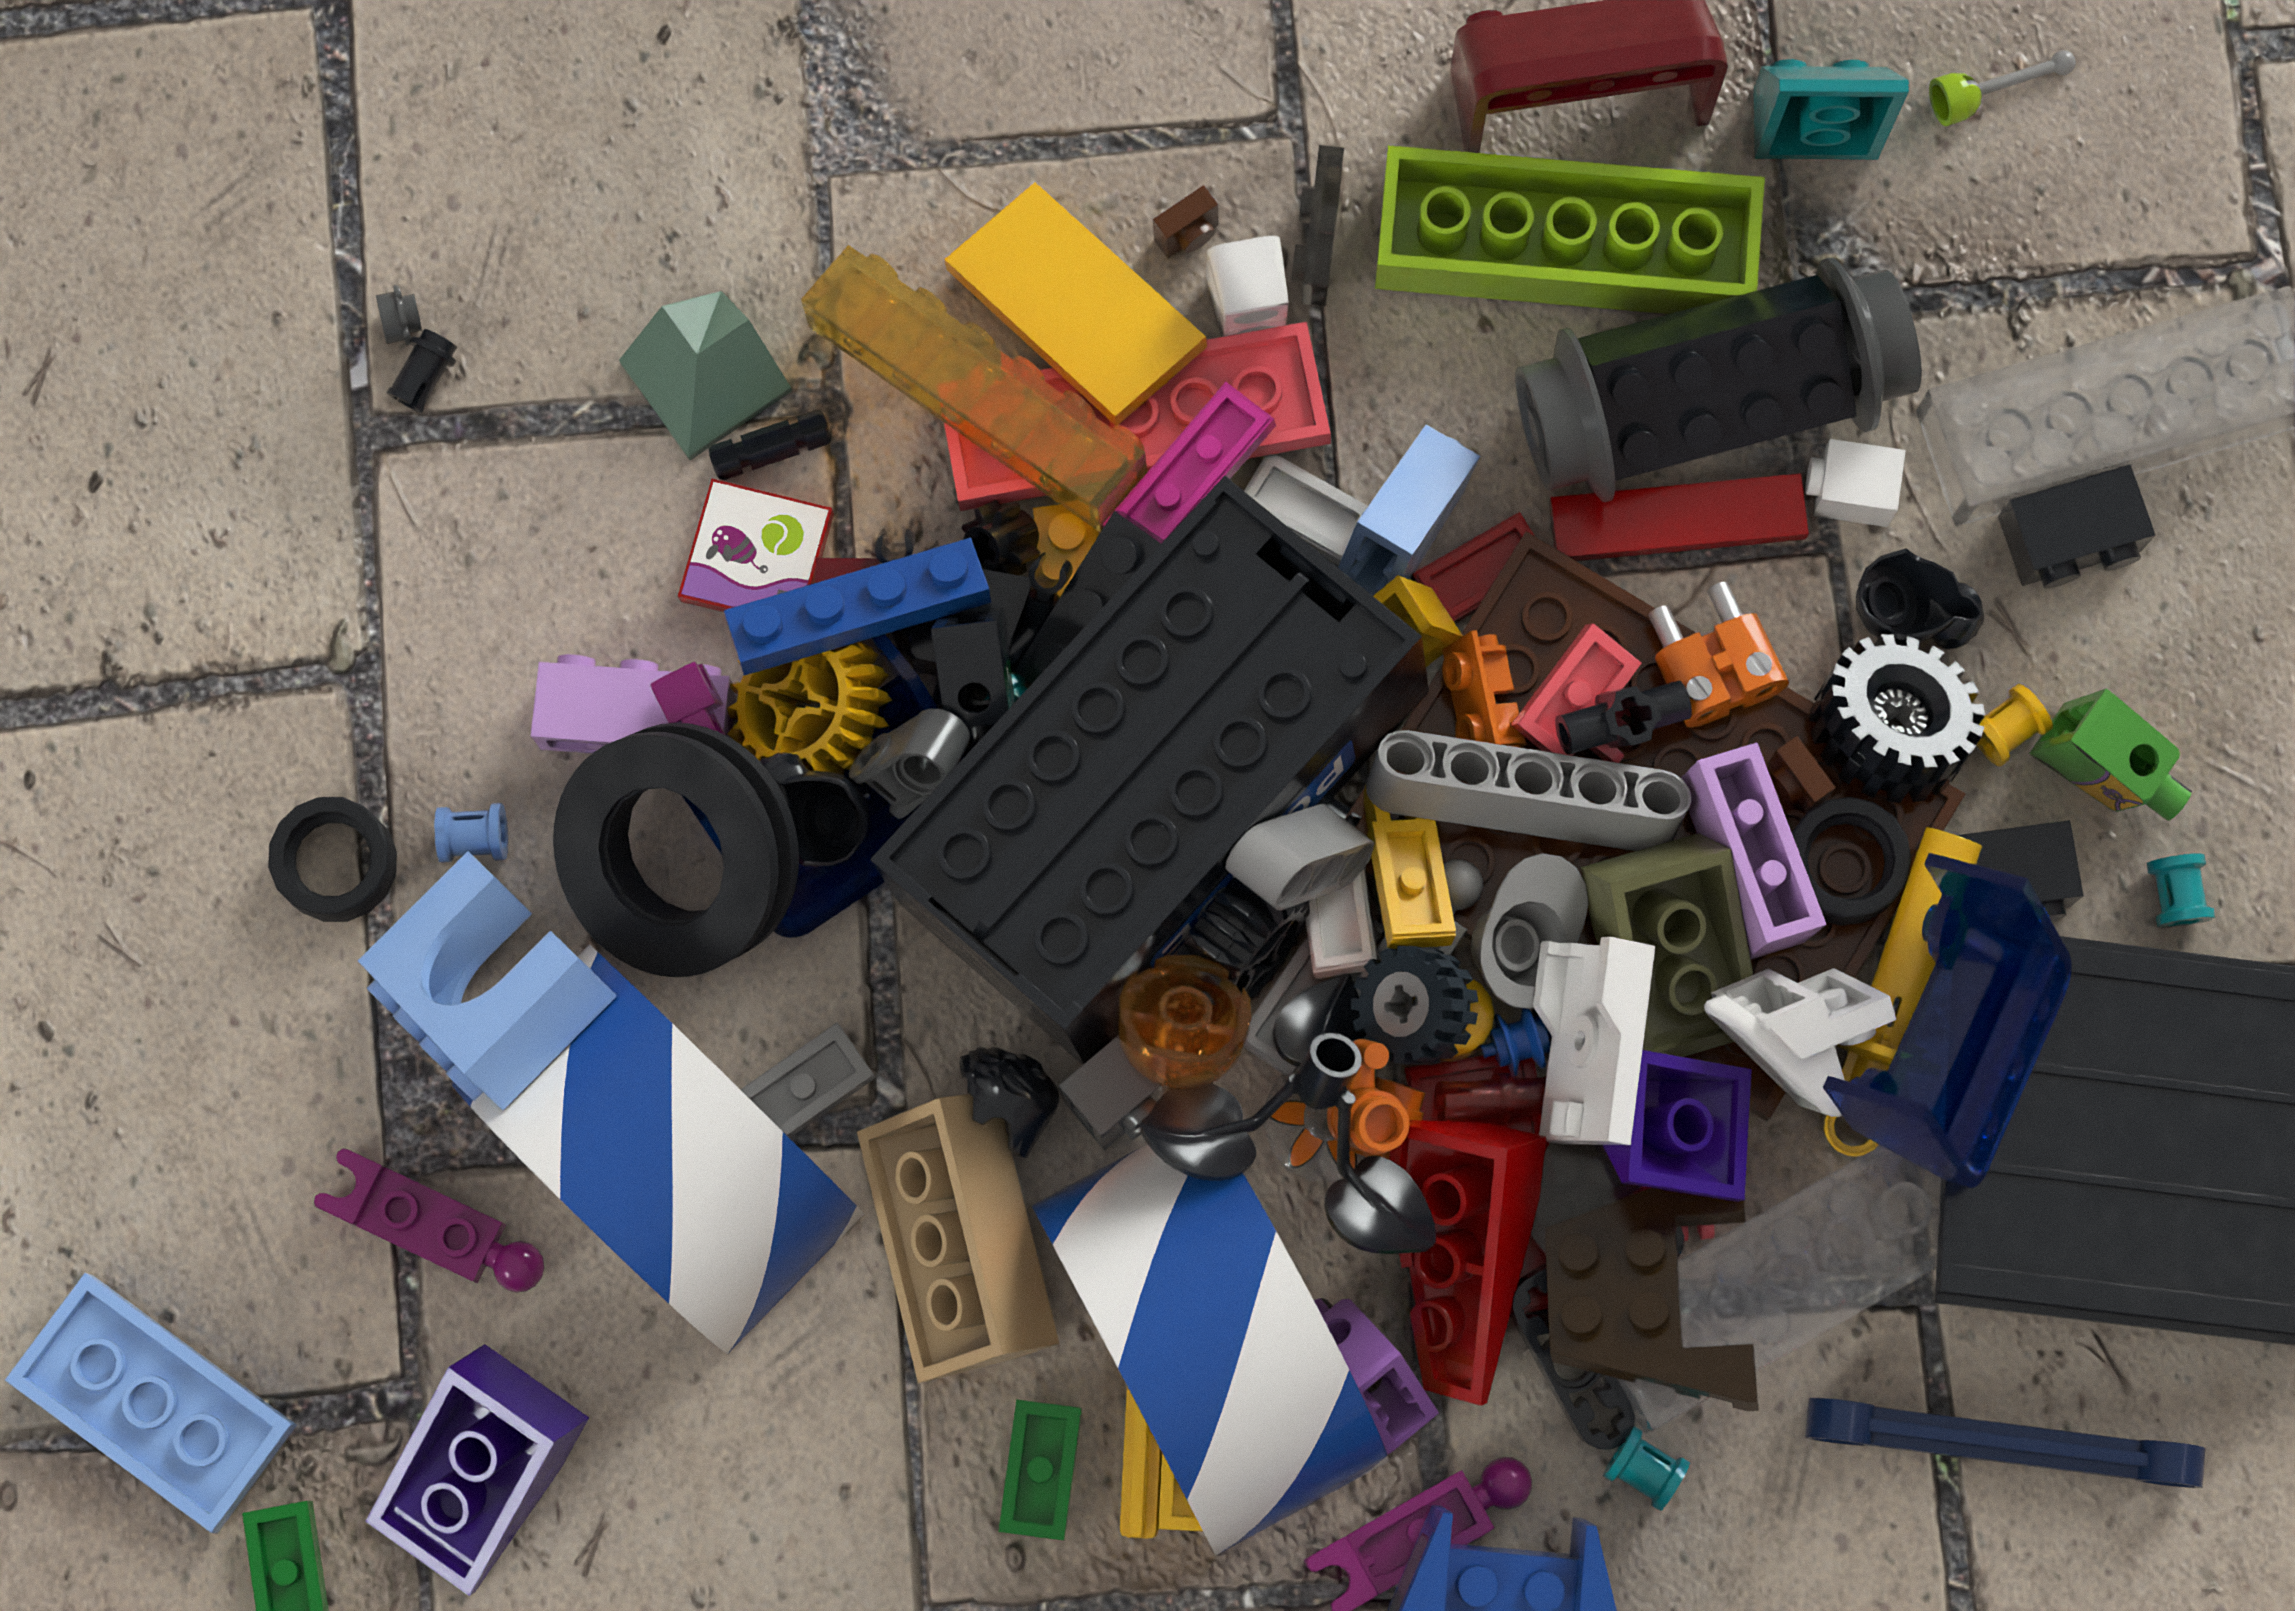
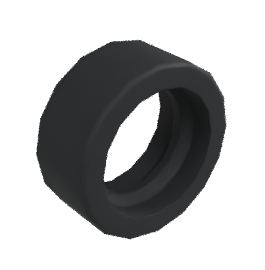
M317 797L297 805L279 822L269 843L268 868L276 889L300 912L323 922H348L370 913L387 896L396 877L397 850L389 830L365 806L344 797ZM327 823H343L357 829L365 838L370 850V865L364 879L352 891L339 896H322L310 891L301 881L296 869V855L302 840L315 828Z
M1854 797L1827 800L1808 811L1792 832L1825 922L1840 926L1865 923L1885 911L1907 884L1912 862L1908 837L1896 818L1874 802ZM1849 824L1861 827L1874 836L1882 848L1885 863L1882 878L1872 891L1862 897L1843 899L1831 896L1817 885L1810 874L1808 856L1811 844L1819 833L1831 826Z

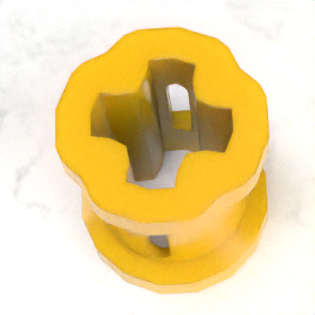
M2019 683L2008 690L2009 698L1985 715L1979 724L1984 726V731L1976 746L1989 761L1999 767L2009 761L2012 750L2035 733L2044 735L2053 729L2051 717L2044 705L2031 690Z

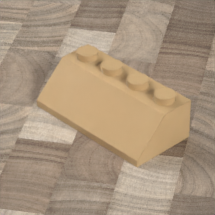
M970 1094L940 1097L857 1131L918 1383L1013 1360L1060 1344L1012 1152L1008 1149V1136L1004 1120L1002 1118H992L984 1125L973 1121V1097Z

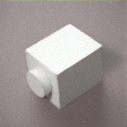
M1830 439L1821 458L1811 457L1808 467L1805 494L1815 496L1813 516L1888 527L1898 511L1906 450Z

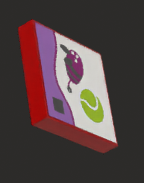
M712 478L678 593L680 602L724 612V610L814 584L816 558H822L834 517L833 509Z

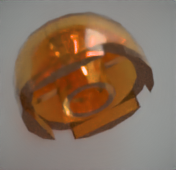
M1167 955L1155 959L1154 968L1145 970L1138 976L1137 969L1128 977L1119 997L1117 1010L1120 1047L1136 1071L1150 1082L1172 1090H1194L1219 1080L1236 1065L1249 1035L1252 1020L1250 997L1244 987L1241 994L1238 987L1228 980L1230 972L1219 963L1195 955ZM1207 972L1222 979L1219 985L1215 986L1200 980L1195 974ZM1198 989L1208 992L1216 1005H1211L1209 998Z

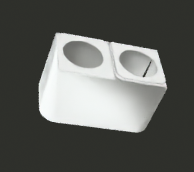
M1257 237L1220 244L1207 250L1206 278L1221 337L1286 325L1289 301L1280 237Z

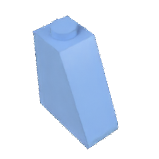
M1425 425L1357 521L1338 568L1372 596L1397 575L1411 579L1412 573L1418 568L1463 495L1480 455L1464 447L1457 440L1447 437L1432 427Z

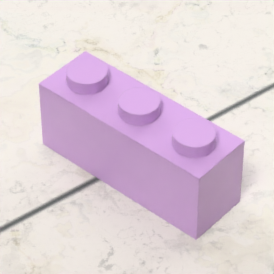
M571 654L559 655L557 663L539 662L531 738L541 750L593 753L606 744L645 728L666 724L668 721L650 684L671 672L658 671V664L638 659L622 660L620 668L595 666V659ZM704 665L723 702L722 706L713 711L725 735L730 737L727 733L733 728V718L728 714L727 707L734 704L736 693L730 688L732 681L729 676L721 675L722 670L720 668Z
M1758 743L1698 760L1681 777L1690 789L1691 803L1688 811L1697 833L1731 849L1750 959L1805 943L1827 924Z

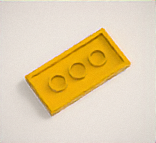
M1036 182L944 259L946 270L1116 427L1207 348V338L1200 330Z

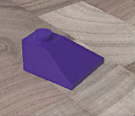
M1642 1050L1631 1145H1603L1621 1182L1730 1201H1744L1751 1069Z

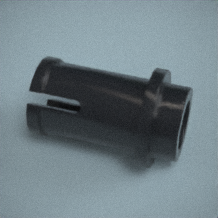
M424 329L419 338L412 337L410 344L414 348L392 387H389L386 392L391 398L396 400L399 398V403L419 413L424 411L425 404L446 367H454L456 364V360L452 356L457 346L428 329Z

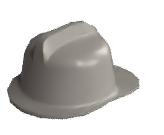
M1538 854L1524 858L1509 870L1497 891L1492 907L1479 918L1472 933L1471 952L1474 964L1483 975L1484 982H1486L1495 997L1511 1007L1534 1008L1533 999L1541 942L1577 943L1585 924L1589 904L1586 883L1577 868L1561 856Z

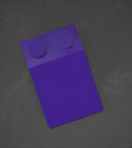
M484 1344L447 1368L365 1522L465 1594L471 1596L479 1588L561 1470L589 1417Z

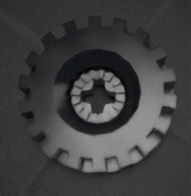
M1881 634L1875 644L1867 637L1859 640L1853 650L1848 647L1842 653L1814 698L1816 702L1810 710L1809 721L1817 723L1812 729L1811 735L1814 744H1827L1820 756L1827 766L1838 762L1843 767L1838 777L1848 785L1855 777L1865 783L1861 792L1873 798L1879 789L1887 791L1888 802L1901 803L1908 792L1913 803L1924 801L1931 791L1936 796L1946 789L1976 748L1984 731V726L1979 725L1985 717L1984 704H1972L1979 694L1974 681L1963 684L1960 678L1965 670L1956 661L1949 667L1940 661L1945 652L1933 645L1928 653L1918 649L1920 640L1906 636L1901 645H1896L1894 634ZM1895 718L1898 721H1900L1903 726L1895 727L1894 725H1892L1890 727L1888 726V721H1891Z

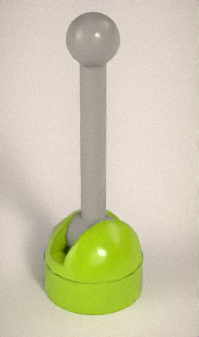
M2061 50L2056 52L2050 61L1979 84L1965 73H1949L1930 81L1929 97L1931 106L1938 121L1943 126H1950L1973 116L1981 105L1982 95L2053 72L2059 75H2067L2075 68L2076 60L2071 52Z

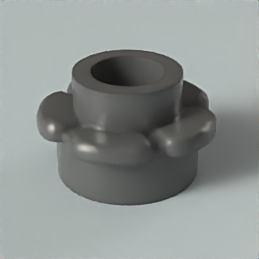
M393 285V292L376 295L385 340L387 344L405 340L406 346L411 345L410 333L422 331L414 294L402 296L400 286Z

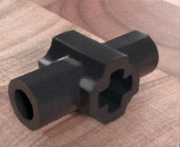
M1679 680L1644 691H1640L1637 686L1601 693L1596 695L1595 705L1556 716L1555 726L1564 752L1566 754H1573L1606 743L1610 748L1644 743L1652 739L1653 729L1690 719L1692 708L1688 692L1684 684ZM1629 709L1632 722L1618 726L1615 712Z

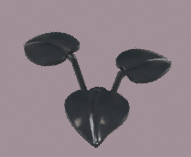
M1350 974L1336 976L1308 988L1293 998L1281 1010L1273 1026V1042L1281 1058L1287 1063L1299 1067L1296 1074L1289 1076L1286 1084L1255 1115L1243 1120L1241 1105L1230 1092L1210 1082L1193 1081L1179 1084L1169 1089L1160 1097L1151 1112L1140 1124L1142 1136L1147 1144L1169 1166L1197 1179L1222 1181L1241 1175L1252 1166L1256 1158V1147L1248 1132L1257 1130L1293 1094H1298L1301 1101L1313 1109L1323 1110L1336 1106L1338 1108L1337 1170L1344 1179L1332 1183L1324 1197L1326 1216L1333 1230L1340 1238L1355 1248L1377 1254L1426 1252L1436 1242L1435 1223L1430 1208L1418 1185L1402 1167L1381 1156L1365 1157L1358 1163L1355 1170L1350 1163L1351 1108L1356 1098L1349 1091V1088L1362 1063L1361 1053L1353 1041L1363 1039L1367 1035L1363 1032H1356L1353 1020L1360 1018V1013L1357 1010H1351V998H1359L1356 988H1354L1355 984Z

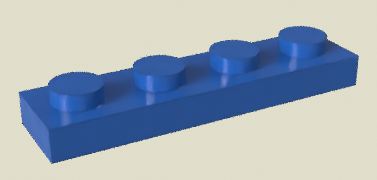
M967 538L724 610L743 675L745 676L991 603V596L972 539Z

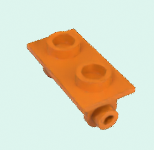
M1473 630L1442 649L1444 657L1442 665L1443 679L1447 688L1451 690L1457 719L1455 726L1456 738L1519 748L1525 747L1527 745L1525 737L1511 726L1519 714L1517 702L1496 704L1494 695L1508 694L1514 690L1506 646L1498 643L1497 635L1488 634L1478 637L1477 630Z

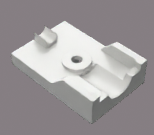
M1601 937L1600 945L1572 942H1541L1533 1007L1552 1036L1539 1135L1546 1136L1547 1142L1558 1144L1631 1145L1655 953L1654 945L1614 937Z

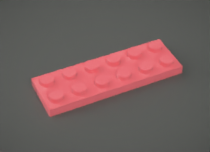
M1307 322L1207 339V348L1117 427L1053 368L938 388L960 511L976 509L994 500H997L999 504L1141 479L1225 382L1275 420L1276 427L1248 459L1331 444V433Z

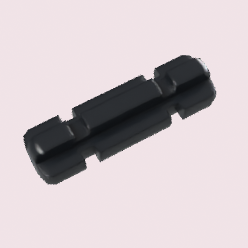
M813 410L797 416L798 422L789 425L787 419L740 435L742 441L733 444L732 439L712 445L709 448V457L715 474L719 479L726 480L744 474L742 470L744 467L751 465L752 470L799 455V448L807 446L808 451L828 445L831 442V433L824 414L821 410Z

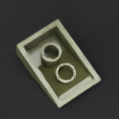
M1697 833L1581 867L1582 878L1586 883L1591 925L1597 944L1600 945L1601 937H1614L1655 946L1642 1050L1685 1057L1734 1042L1707 1015L1704 1009L1706 1001L1712 999L1711 992L1753 975L1731 849Z

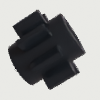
M994 500L976 508V519L963 524L961 529L965 532L963 540L967 538L972 539L982 569L1014 575L1026 573V562L1040 555V551L1036 548L1039 542V532L1033 518L1025 511L1020 510V504L1017 502L1002 508L999 502Z

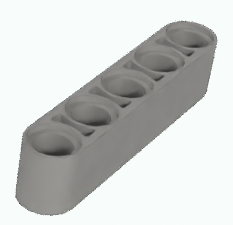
M1409 730L1392 732L1380 742L1366 782L1367 795L1372 803L1381 810L1392 814L1639 851L1673 841L1691 803L1690 789L1684 780L1676 774L1665 770ZM1395 770L1405 772L1407 775L1398 773ZM1458 779L1463 780V781H1466V782H1468V783L1471 784V785L1462 783V782H1460ZM1522 789L1527 790V791H1530V792H1532L1533 794L1527 793V792L1523 791Z

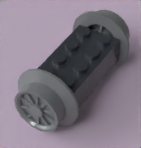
M1826 258L1821 260L1818 265L1817 275L1581 338H1577L1569 328L1560 329L1557 333L1553 358L1517 367L1515 371V384L1519 411L1529 450L1545 488L1551 491L1585 481L1602 502H1608L1614 498L1615 481L1849 418H1852L1856 426L1863 432L1873 431L1878 427L1883 401L1919 391L1922 367L1913 318L1905 295L1895 276L1889 270L1884 269L1851 278L1836 259Z

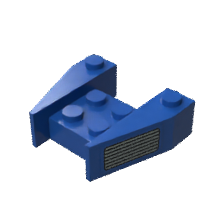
M1439 1505L1431 1506L1387 1611H1617L1596 1525L1583 1518L1573 1517L1570 1554L1451 1544L1453 1513Z

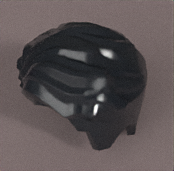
M978 1047L976 1050L960 1056L959 1064L962 1078L967 1079V1090L973 1097L972 1120L984 1125L992 1118H1002L1008 1123V1149L1019 1157L1028 1158L1032 1148L1058 1107L1060 1097L1056 1084L1043 1070L1041 1063L1026 1054H1014L999 1047H992L990 1049Z

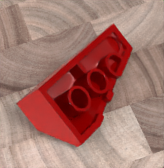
M1409 1120L1410 1126L1407 1137L1401 1145L1390 1151L1389 1160L1402 1167L1418 1185L1430 1208L1436 1229V1242L1428 1251L1399 1254L1401 1268L1409 1267L1415 1306L1410 1311L1423 1388L1426 1391L1482 1406L1489 1399L1512 1309L1513 1296L1518 1286L1540 1200L1546 1136L1492 1123Z

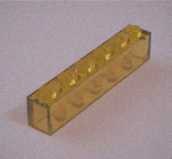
M848 245L801 298L808 327L1101 533L1104 528L1103 523L1147 473L1146 454L1142 442L1125 427L1115 425L1113 428H1110L1094 416L1095 413L1092 407L1078 394L1070 390H1065L1062 394L1047 384L1042 372L1026 358L1017 355L1012 359L997 349L993 338L979 325L971 321H967L963 325L947 314L944 304L927 289L918 287L914 291L898 280L897 272L883 258L873 253L866 257Z

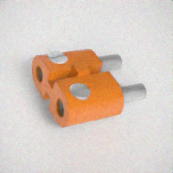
M1725 581L1713 585L1707 591L1722 622L1714 626V632L1701 636L1700 632L1683 638L1668 605L1657 607L1648 614L1663 646V649L1656 654L1655 661L1666 684L1680 680L1688 692L1692 715L1690 719L1684 720V723L1690 728L1699 727L1728 716L1730 709L1742 705L1745 709L1765 701L1782 692L1789 684L1757 614H1742L1728 583Z

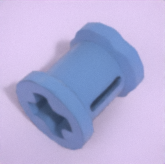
M492 803L489 810L452 812L448 807L436 808L434 829L435 846L439 862H452L454 857L463 856L467 851L473 856L492 855L495 861L507 858L508 825L506 811L502 803Z

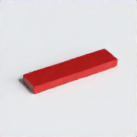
M1801 473L1615 491L1613 500L1608 502H1602L1595 493L1550 497L1549 501L1554 548L1575 561L1806 540L1809 535Z

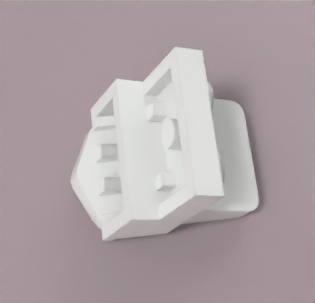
M1768 968L1711 992L1712 999L1707 1000L1704 1004L1707 1015L1799 1106L1831 1117H1840L1853 1110L1835 1046L1838 1044L1855 1045L1867 1041L1876 1034V1028L1897 1020L1889 995L1835 968L1799 983Z

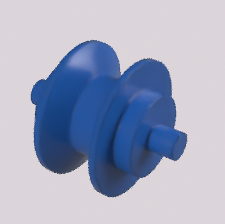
M1522 1008L1520 1021L1508 1024L1499 1014H1495L1496 1028H1493L1489 1034L1491 1043L1481 1046L1483 1057L1487 1058L1495 1055L1499 1066L1507 1065L1513 1077L1518 1075L1519 1062L1532 1058L1540 1068H1545L1544 1054L1550 1053L1549 1039L1552 1036L1539 1015L1532 1016L1529 1009Z

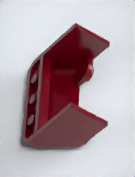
M1603 0L1503 15L1502 12L1497 10L1477 12L1470 15L1466 19V24L1459 28L1455 34L1450 67L1464 151L1480 153L1487 114L1689 85L1696 125H1709L1728 69L1723 39L1705 0Z

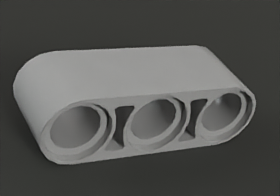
M1319 804L1253 826L1234 846L1227 859L1225 868L1273 908L1284 910L1349 885L1369 862L1375 843L1326 804Z

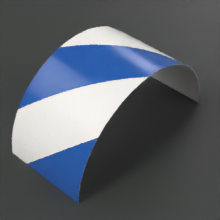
M589 944L577 957L617 997L504 1110L484 1092L473 1101L454 1082L451 1084L488 1127L576 1216L690 1324L723 1352L728 1354L864 1213L710 1059Z
M1146 1144L1031 1206L1128 1386L1215 1556L1388 1463L1389 1459L1385 1446L1359 1388L1294 1262L1243 1173L1232 1179L1222 1181L1197 1179L1169 1166Z

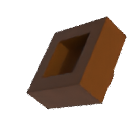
M1204 185L1153 219L1154 241L1167 259L1182 249L1185 253H1191L1199 249L1215 234L1214 228L1218 226V203Z
M1798 736L1778 748L1768 762L1773 770L1769 775L1777 793L1788 805L1792 806L1797 803L1805 814L1827 801L1836 788Z

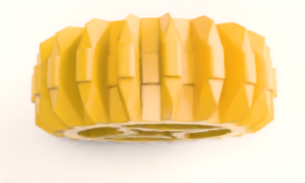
M862 641L759 672L743 675L741 682L730 683V688L738 696L737 702L727 707L730 717L738 720V722L727 735L737 743L742 744L759 761L776 753H792L800 757L808 771H827L844 776L845 769L850 770L857 756L873 740L871 737L874 729L889 726L878 713L879 708L892 701V699L888 696L887 692L877 689L889 675L884 672L882 667L874 665L879 654L874 652L872 647L863 644ZM812 701L820 704L819 708L810 706L801 708L796 706L797 702L810 704Z

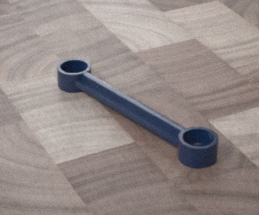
M1808 1398L1805 1428L1806 1439L1854 1446H1874L2102 1475L2164 1486L2203 1488L2206 1448L2191 1444L2103 1436L1883 1408L1861 1402L1828 1398Z

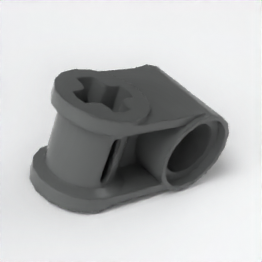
M931 708L921 711L917 716L888 734L883 733L872 740L853 762L849 770V778L857 784L865 782L890 804L888 807L889 812L895 818L901 819L923 803L959 764L969 744L970 734L968 728L960 718L948 711Z

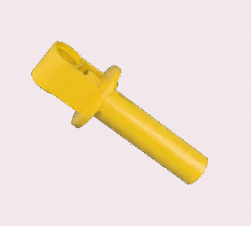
M1925 828L1871 987L1890 996L1892 1006L1895 998L1899 999L1895 1013L1897 1020L1892 1021L1890 1027L1885 1024L1876 1028V1034L1867 1041L1855 1045H1836L1847 1051L1841 1069L1852 1107L1863 1109L1872 1121V1132L1869 1138L1860 1145L1850 1146L1841 1142L1835 1133L1834 1124L1836 1117L1824 1116L1823 1132L1827 1142L1836 1151L1844 1155H1866L1880 1144L1905 1072L1938 1076L1941 1067L1922 1060V1054L1927 1053L1923 1048L1914 1046V1042L1982 849V845L1938 829Z

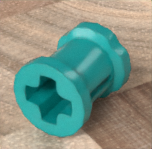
M2183 854L2147 862L2148 874L2154 875L2156 878L2161 913L2156 916L2157 927L2186 926L2207 922L2215 918L2214 908L2206 904L2201 868L2206 865L2205 854Z
M1634 1426L1626 1438V1442L1614 1452L1603 1473V1477L1611 1482L1619 1478L1651 1499V1506L1662 1511L1682 1482L1690 1462L1682 1457L1675 1460L1642 1439V1430Z

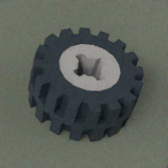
M1398 946V949L1387 948L1379 952L1381 960L1370 959L1364 966V969L1369 973L1368 976L1357 977L1354 988L1361 991L1360 998H1351V1010H1357L1360 1013V1018L1353 1020L1356 1032L1366 1033L1367 1035L1363 1039L1386 1046L1389 1052L1388 1061L1394 1063L1435 1065L1441 1063L1440 1059H1451L1459 1052L1454 1044H1467L1471 1034L1465 1028L1467 1024L1476 1025L1478 1013L1470 1011V1004L1478 1002L1477 990L1467 989L1466 985L1473 981L1468 970L1457 969L1461 962L1454 956L1444 954L1443 951L1417 946ZM1410 997H1415L1412 1004L1406 1005Z

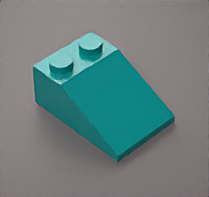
M1785 59L1776 61L1770 66H1761L1753 89L1754 159L1878 160L1909 93V80L1887 67H1869L1867 62L1861 60H1843L1833 64L1831 67L1807 66L1801 60Z

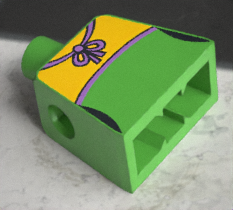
M2107 688L2063 703L2052 719L2053 729L2041 735L2029 752L2035 759L2116 812L2147 805L2165 820L2170 821L2184 808L2192 794V790L2169 774L2180 757L2179 749Z

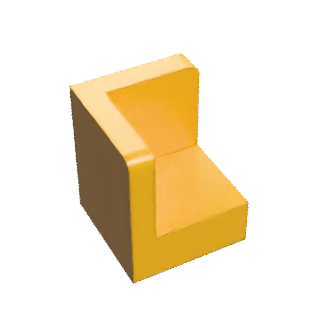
M1397 575L1373 595L1374 598L1422 636L1426 667L1443 654L1442 649L1463 636L1433 589Z

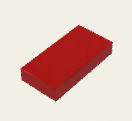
M1518 512L1412 573V579L1417 583L1432 588L1454 623L1477 610L1525 532L1527 531L1533 536L1535 535L1522 514Z

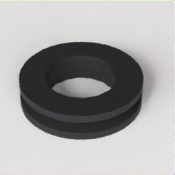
M666 723L645 728L606 744L593 752L574 771L563 790L556 810L553 833L554 858L566 899L575 916L592 938L607 952L633 968L666 977H690L709 972L752 950L767 939L784 918L790 906L796 888L799 867L798 840L791 811L778 784L762 763L745 747L718 731L688 723ZM664 788L688 798L706 814L720 840L724 863L719 894L706 910L687 911L666 903L646 885L633 862L628 836L632 809L642 793L648 789Z

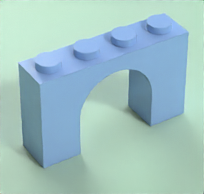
M467 851L358 962L375 979L367 987L368 991L393 1014L394 1019L419 1042L421 1048L447 1071L448 1077L473 1101L484 1092L504 1110L617 995L552 931H549L495 986L482 995L461 1003L465 989L478 968L532 915L495 876Z

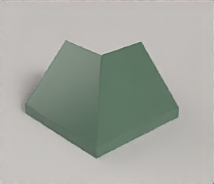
M722 291L661 306L619 359L620 364L689 460H692L792 392L791 386L750 320Z

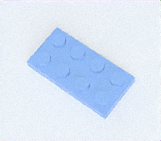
M88 1273L83 1274L5 1379L6 1382L210 1533L218 1534L297 1426L99 1279Z

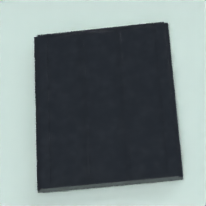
M1956 923L1952 942L1935 1303L2295 1346V966Z

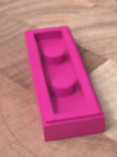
M1225 382L1114 511H1123L1165 540L1224 475L1229 479L1233 477L1276 427L1274 418ZM1110 515V516L1108 517V519L1103 523V526L1106 525V523H1107V521L1109 520V518L1111 517V515Z

